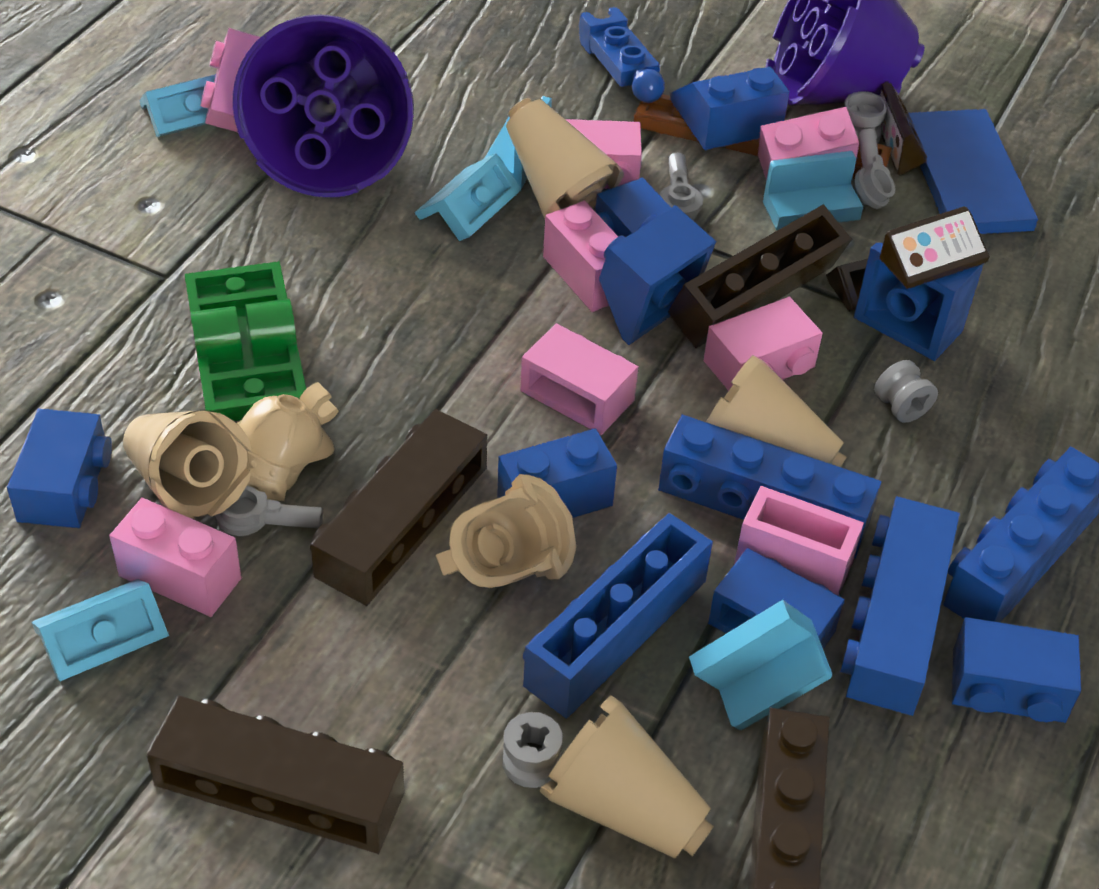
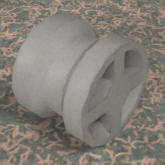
M902 360L887 368L880 375L874 387L877 397L882 402L892 405V414L902 423L914 421L924 415L933 406L938 396L936 386L928 379L920 377V369L911 360Z
M527 712L517 715L509 721L504 730L503 768L506 775L514 783L523 787L538 788L552 780L548 776L561 758L563 738L560 726L555 720L540 712ZM527 743H536L542 745L543 748L538 750L535 747H529Z

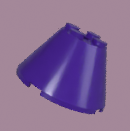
M788 0L772 37L779 41L774 61L767 59L766 67H771L790 91L787 106L845 103L848 95L854 92H871L880 96L882 84L887 81L892 83L899 95L903 80L910 68H915L920 63L925 47L919 43L917 26L898 0Z
M321 14L306 15L287 20L273 27L249 49L241 62L234 82L233 113L240 138L245 140L249 150L257 159L256 164L272 179L302 194L315 197H341L357 193L359 190L372 185L385 177L397 164L406 149L412 133L414 100L408 76L400 60L379 36L366 27L345 18Z

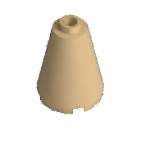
M526 98L509 111L510 119L506 124V128L544 218L547 214L584 200L591 208H594L596 206L597 193H600L607 184L610 188L617 187L623 179L624 172L614 160L542 99L531 101L530 98Z
M754 355L747 360L731 382L733 384L724 398H720L706 421L715 426L841 467L847 458L839 452L844 442L764 360H760Z
M208 410L146 414L134 419L124 433L123 446L125 453L154 495L164 507L186 517L214 516L223 513L240 498L249 483L251 470L247 466L248 451L252 453L250 441L241 426L223 414Z
M612 695L609 696L600 706L609 714L608 717L601 713L595 723L588 720L550 772L548 777L552 780L543 785L539 792L553 803L672 858H676L682 849L693 856L714 827L705 820V817L711 810L710 806L622 702Z

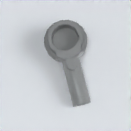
M864 129L859 132L863 168L855 175L854 190L863 204L880 209L886 206L890 197L894 195L895 185L890 176V171L883 165V159L878 155L876 132L873 129Z
M676 152L669 156L671 185L665 187L660 192V196L671 208L676 205L694 220L702 210L703 197L696 188L688 184L686 157L684 154Z
M246 486L240 498L223 513L215 515L220 529L226 533L244 536L259 531L265 524L319 528L323 522V508L280 504L276 500H267L265 492Z

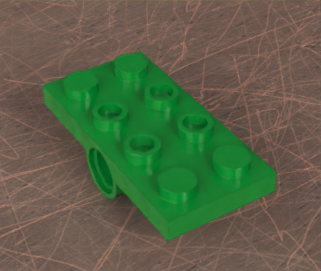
M280 261L184 274L205 409L223 414L232 421H239L243 419L254 403L264 397L285 394L300 399L306 390V384L297 346L291 301L287 298Z

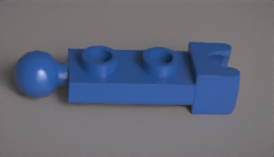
M616 7L609 8L610 17L606 19L595 18L588 12L581 13L579 38L581 45L588 54H595L620 87L632 85L633 93L638 100L644 103H652L658 100L663 95L665 89L664 79L660 74V64L627 27V18Z

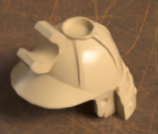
M319 382L309 386L303 392L300 399L285 394L264 397L254 403L243 419L237 422L249 439L252 453L248 451L247 468L251 470V475L247 486L253 487L257 491L265 492L267 499L284 501L286 491L291 489L296 483L304 467L308 463L328 458L335 450L333 441L321 425L331 421L339 411L329 401L331 398L330 393Z
M519 474L511 483L512 487L505 491V496L479 504L463 512L454 521L450 529V549L436 555L443 576L450 575L459 571L470 583L485 588L508 585L533 574H536L537 578L546 576L547 579H560L571 567L577 548L572 515L552 486L541 478Z

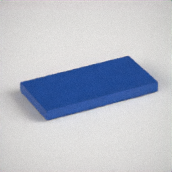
M986 109L909 113L928 157L926 158L927 162L920 165L940 214L963 206L967 207L974 218L980 234L1035 230L1038 221L1037 215Z

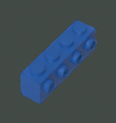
M682 414L664 448L658 490L744 520L760 486L772 489L864 522L854 557L856 559L869 526L882 481Z
M1071 446L1056 462L1048 459L1036 474L1030 490L1028 491L1021 487L1010 500L1005 511L1006 515L1001 520L992 517L982 529L977 539V545L972 550L964 547L956 555L948 569V574L953 579L943 605L963 619L968 617L1001 623L1099 514V463Z
M896 496L890 517L879 515L872 546L881 548L880 556L869 555L862 581V586L871 588L870 598L859 596L851 628L861 631L859 641L848 640L840 670L842 673L851 675L846 693L847 698L913 716L925 684L960 515L959 512Z
M668 513L648 533L642 535L636 544L616 563L608 567L601 577L585 592L574 599L553 622L532 638L523 653V687L567 719L706 582L713 541L671 513Z

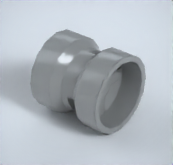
M861 91L848 95L845 99L844 107H847L857 138L859 139V132L862 130L873 129L876 132L877 144H879L882 134L880 125L886 117L887 103L882 97L871 92Z

